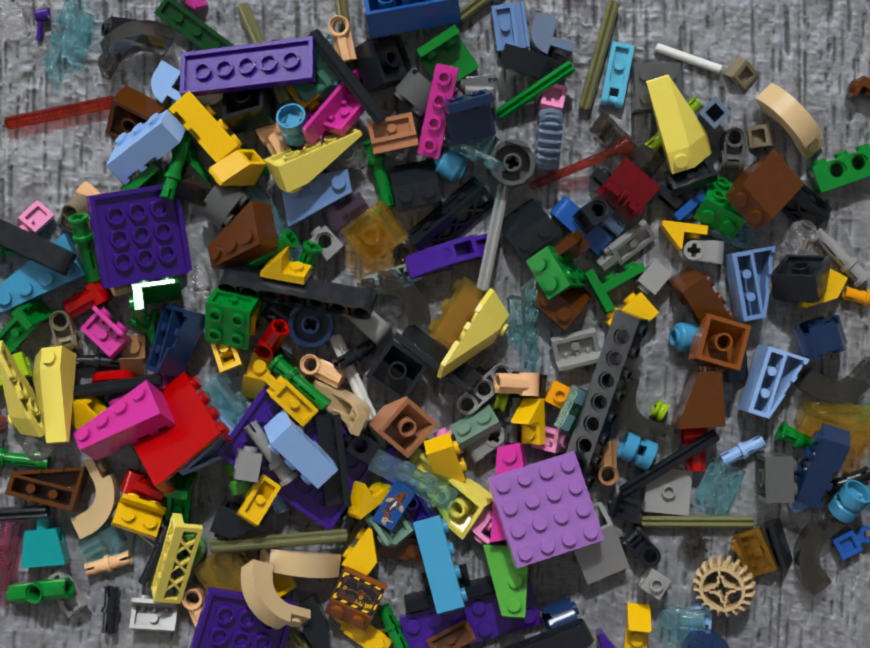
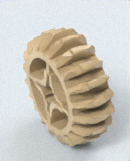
M722 554L717 557V560L712 556L708 562H702L701 567L696 570L697 575L693 578V582L696 584L693 590L698 592L696 599H703L701 607L709 606V613L717 610V616H721L722 612L725 613L726 617H730L732 612L737 616L740 610L744 612L748 608L747 605L752 604V597L756 594V590L753 589L756 582L751 580L753 573H746L747 565L739 566L740 559H737L734 563L731 556H728L726 560H724ZM718 571L717 579L707 582L708 575ZM742 590V595L735 600L730 599L732 593Z

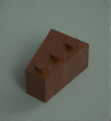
M251 200L209 244L208 251L211 268L224 270L227 265L242 266L279 248L271 204Z

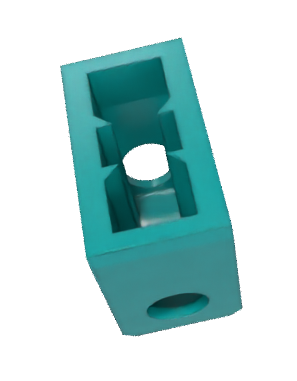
M49 516L45 519H35L36 528H30L24 532L21 568L57 566L70 562L71 558L63 527L50 526Z

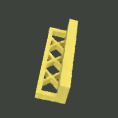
M172 513L151 585L153 602L181 604L201 539L203 526L184 523L182 514ZM184 531L195 532L194 537L187 541L182 538ZM186 549L189 555L179 560L177 554ZM181 568L183 574L174 579L171 573ZM174 586L178 590L177 595H165L166 591Z

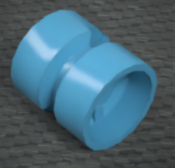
M296 103L282 106L276 114V121L284 141L291 146L304 145L307 141L302 128L308 122L304 108Z
M628 430L620 443L617 458L626 462L634 461L635 466L648 470L657 453L658 443L647 438L641 440L640 435Z
M848 480L829 501V510L838 520L851 523L857 518L860 511L870 503V491L861 482Z

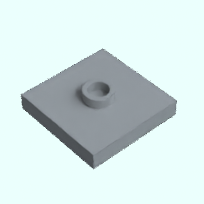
M673 468L647 484L644 488L643 501L646 502L644 512L689 516L693 471Z

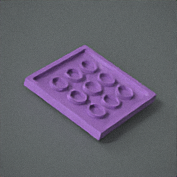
M575 451L486 479L515 569L605 540Z

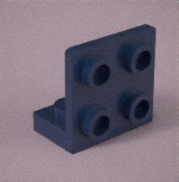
M482 89L441 101L452 146L496 134L490 103L494 102L492 92Z

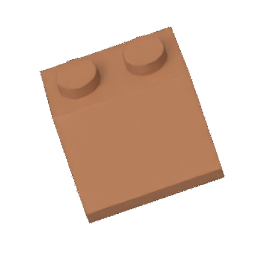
M405 396L384 405L371 419L369 425L404 456L409 458L437 427L438 423Z

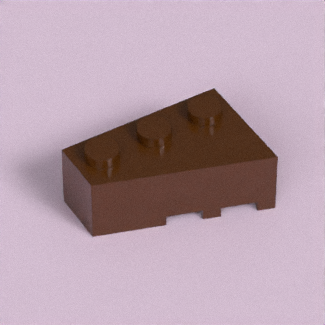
M688 266L667 281L670 287L677 290L681 296L679 300L683 305L686 304L693 315V320L699 326L706 313L737 321L732 312L727 311L723 306L726 302L718 292L715 293L712 288L714 283L707 274L704 276Z
M85 466L11 472L5 494L78 512L89 472Z

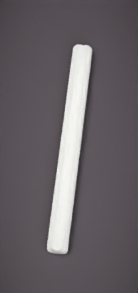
M340 334L330 338L337 357L347 352L348 349ZM353 364L344 369L347 371L346 377L353 393L364 400L372 409L367 424L375 441L381 445L379 448L381 451L391 444L369 425V422L377 413Z

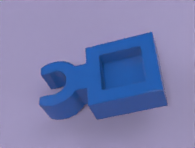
M703 189L699 190L671 214V218L675 222L681 219L683 222L687 221L695 214L692 210L702 202L706 192Z
M861 525L856 533L852 529H848L830 539L840 559L845 560L862 551L861 543H870V536L864 537V532L870 529L868 525Z

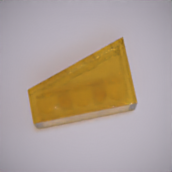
M465 276L462 280H456L451 289L454 292L450 300L447 298L444 300L439 309L443 311L439 319L434 317L428 327V330L431 331L429 336L449 348L459 339L464 326L470 321L476 307L487 293L478 291L477 284Z
M802 402L793 423L798 432L813 436L815 431H819L823 423L850 431V450L863 454L870 439V404L865 406L851 403L836 405L821 402Z

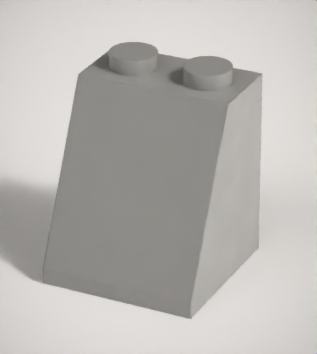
M601 501L593 504L605 540L573 550L587 584L598 582L607 576L619 573L630 567L615 527Z

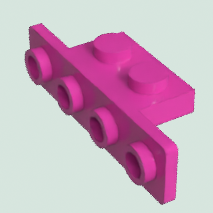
M440 63L435 66L417 151L420 155L435 159L440 158L444 137L448 134L441 101L460 96L458 95L459 88H455L459 68Z
M353 69L352 72L362 83L359 71ZM343 82L303 126L302 131L309 145H313L325 131L344 136L365 111Z

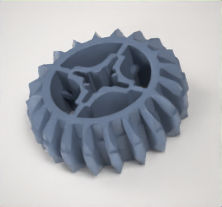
M547 108L541 109L539 112L534 151L535 167L538 169L549 171L555 170L558 167L563 130V114L561 110Z

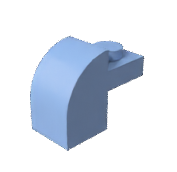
M161 60L153 73L151 87L155 97L167 107L171 99V104L173 105L182 97L177 91L180 86V71Z

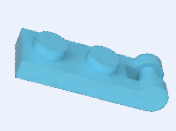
M612 41L599 105L606 106L610 104L615 105V108L622 109L635 45ZM610 89L618 90L617 96L609 95Z

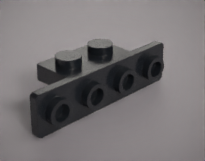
M466 563L459 565L462 578L458 580L460 587H465L468 600L496 593L491 576L470 580ZM426 572L422 573L425 590L404 595L407 613L435 607Z

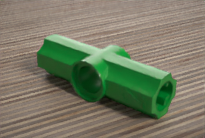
M70 577L59 579L45 578L40 581L8 585L6 598L11 605L22 603L37 604L42 601L68 599L73 597L75 585Z

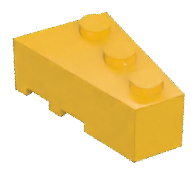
M190 91L186 92L168 108L216 163L235 150L241 149L240 146L243 143L235 134L230 136L227 133L230 128L220 118L217 121L214 118L216 115L215 111L208 104L203 106Z

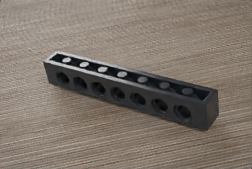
M615 310L566 453L575 451L578 463L580 461L583 462L584 470L582 475L588 491L595 483L594 475L596 469L602 463L603 449L610 440L609 432L611 426L617 420L618 406L624 400L625 386L633 374L632 366L640 355L641 341L648 332V319L623 310ZM626 332H628L630 336L629 341L627 343L624 341V334ZM619 353L622 356V362L620 364H618L616 361V357ZM611 375L614 377L613 386L609 384V377ZM603 397H605L607 401L605 408L601 404V400ZM596 418L599 421L598 429H596L594 426V420ZM588 440L592 444L591 450H588L586 445Z

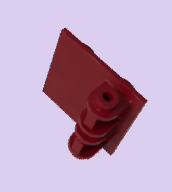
M626 157L596 193L601 195L604 200H607L628 221L632 222L635 217H639L642 214L644 206L661 187Z

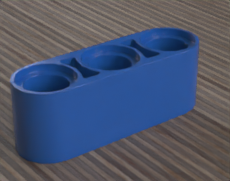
M564 196L549 214L569 233L578 228L590 244L588 250L598 257L613 241V238L600 226L586 234L572 217L580 208L568 197Z

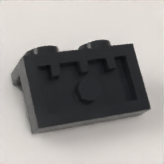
M705 158L695 168L672 174L670 170L664 172L666 188H671L674 195L718 181L717 172L708 158Z

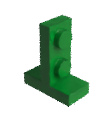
M632 261L622 267L624 271L618 275L613 272L602 278L604 281L602 284L593 269L584 273L586 281L604 313L615 309L606 292L645 271L646 269L642 262L635 264Z
M41 299L17 307L11 313L14 316L12 320L0 331V341L3 340L10 353L13 354L41 324L49 322L50 315L53 312Z
M177 472L170 478L175 490L170 495L164 493V497H168L166 520H171L172 513L182 514L184 523L190 524L192 493L197 481V472H190L183 476Z

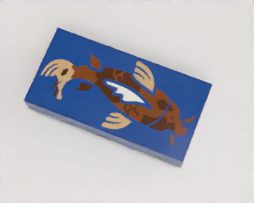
M395 480L373 515L372 520L392 531L414 497L415 491Z

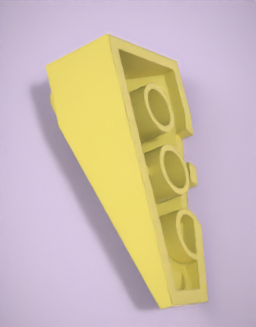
M668 74L646 81L668 168L672 174L695 168L712 153L706 130Z
M350 128L344 136L332 134L326 136L322 143L319 141L313 145L305 143L301 150L292 151V148L263 160L279 188L287 193H295L302 189L301 186L313 180L360 138L362 133L360 130Z
M490 288L476 307V313L471 322H467L459 337L460 342L458 340L454 342L441 362L437 377L440 379L493 344L499 335L503 337L509 327L507 324L509 313L493 289Z
M1 340L0 374L9 414L8 420L11 426L16 427L20 434L42 437L44 436V430L36 394L5 343Z
M63 346L41 348L34 359L33 383L47 444L68 443L70 440L77 354Z
M419 448L415 450L405 465L418 486L424 489L431 500L429 502L433 507L436 506L443 516L442 520L446 519L448 528L462 540L469 535L471 529L485 511L493 505L491 494L480 484L465 476L466 481L460 482L434 473L426 452Z

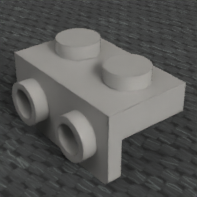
M595 328L550 338L558 371H571L581 366H593L598 362L600 350Z
M138 595V598H131L130 630L176 633L179 604L153 602L151 596Z

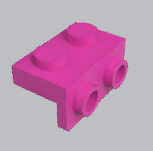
M94 305L91 309L95 313L80 329L111 359H114L132 340L126 334L129 330L119 321L115 324L111 320L114 316L106 308L103 307L100 310Z

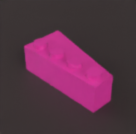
M145 380L73 434L79 450L97 461L121 450L122 446L127 443L134 444L139 441V438L147 434L152 436L158 433L160 428L165 426L171 427L176 425L162 391Z
M515 443L497 447L495 475L528 465L525 445ZM493 502L490 542H504L506 538Z

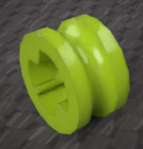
M496 393L492 409L498 408L500 412H504L509 394Z
M658 399L653 405L649 416H655L656 420L660 422L665 416L669 404H663L662 400Z

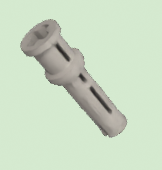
M823 226L812 233L811 237L840 266V272L846 273L854 282L853 285L855 287H858L870 277V272H866L857 263L858 259L856 257H850Z
M252 421L251 425L255 432L249 424L243 429L269 462L268 469L275 472L281 481V487L287 485L299 474L288 467L284 462L285 457L280 454L277 456L269 448L270 442L257 421Z

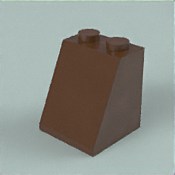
M774 149L741 172L725 197L755 231L771 221L801 189L804 183Z
M700 365L697 366V370H690L672 417L671 426L677 429L726 426L722 370H716L715 366Z

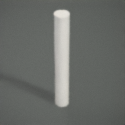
M657 43L655 48L657 53L717 74L720 73L722 68L720 64Z

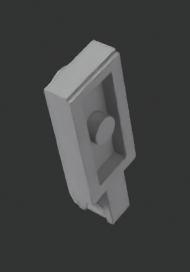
M642 219L608 245L595 261L603 271H606L612 265H622L652 242L656 236L648 223Z

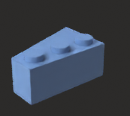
M349 170L319 174L308 184L301 186L302 189L295 193H287L282 190L288 227L292 229L323 210L354 195Z
M776 246L724 255L736 322L766 318L770 293V275L773 271L772 260Z

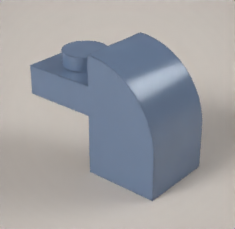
M536 12L530 31V42L535 52L547 56L548 51L551 50L553 51L552 54L556 56L566 57V55H571L575 43L554 37L558 19Z
M715 96L698 111L696 117L707 134H709L731 114V111Z

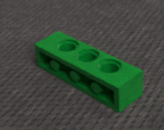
M869 143L855 147L856 152L848 154L847 150L833 155L834 160L827 162L826 158L812 162L813 167L806 170L814 193L819 194L869 177ZM854 158L857 159L860 163V168L858 170H856L852 166V160ZM831 166H835L838 169L839 174L837 177L832 176L830 172Z

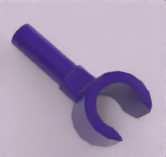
M46 8L37 9L34 14L37 21L36 40L42 41L43 22L51 20L50 11Z

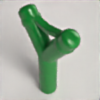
M152 309L151 313L148 314V326H140L138 319H133V317L129 319V324L132 327H135L147 336L151 347L159 317V310Z

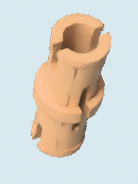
M126 550L112 556L110 554L104 555L102 559L85 562V569L94 567V569L85 572L90 577L104 571L109 573L114 571L115 568L133 564V557L123 560V558L129 557L132 554L130 550Z

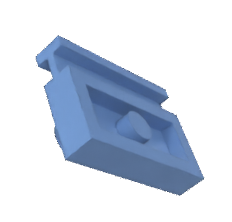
M524 1L491 6L497 53L503 51L505 43L521 48H530Z

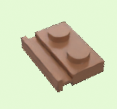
M412 112L387 117L378 125L373 120L367 121L374 155L419 146Z

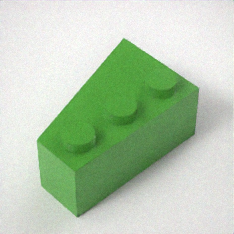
M483 544L502 617L526 619L528 565L515 569L508 546Z

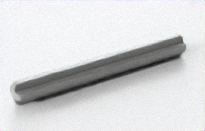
M501 184L497 186L477 282V290L480 292H488L490 288L510 187L502 186Z

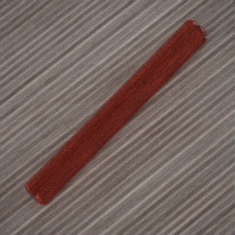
M111 95L8 116L4 118L5 127L11 130L109 110L114 97Z

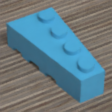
M64 233L52 242L77 255L67 276L30 260L0 284V313H10L19 306L41 299L86 278L84 266L80 263L72 235Z
M438 515L413 522L437 614L443 615L465 609V602L468 601L465 587L461 588L458 580L462 578L459 565H454L452 556L456 555L453 543H448L446 534L450 533L446 519L442 520L441 516Z

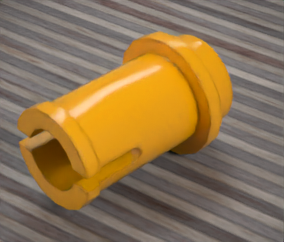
M845 286L842 300L859 303L862 307L870 306V290L866 289L863 291Z

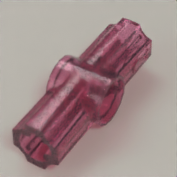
M1 521L0 591L4 592L8 590L14 562L18 558L17 547L22 529V523L18 521ZM2 550L8 553V561L1 557Z

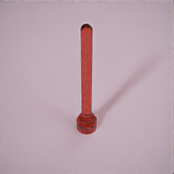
M628 136L620 138L619 142L615 143L616 146L530 182L529 186L532 190H536L618 154L620 156L624 154L625 156L634 153L631 141Z

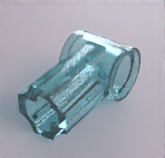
M111 521L102 526L97 533L80 541L77 546L82 558L89 561L107 550L114 551L124 545L127 541L126 536L120 528L111 526Z
M668 604L659 614L658 620L659 624L667 630L680 628L704 631L707 614L706 610L683 608L675 604ZM670 612L674 614L676 620H668L665 613Z

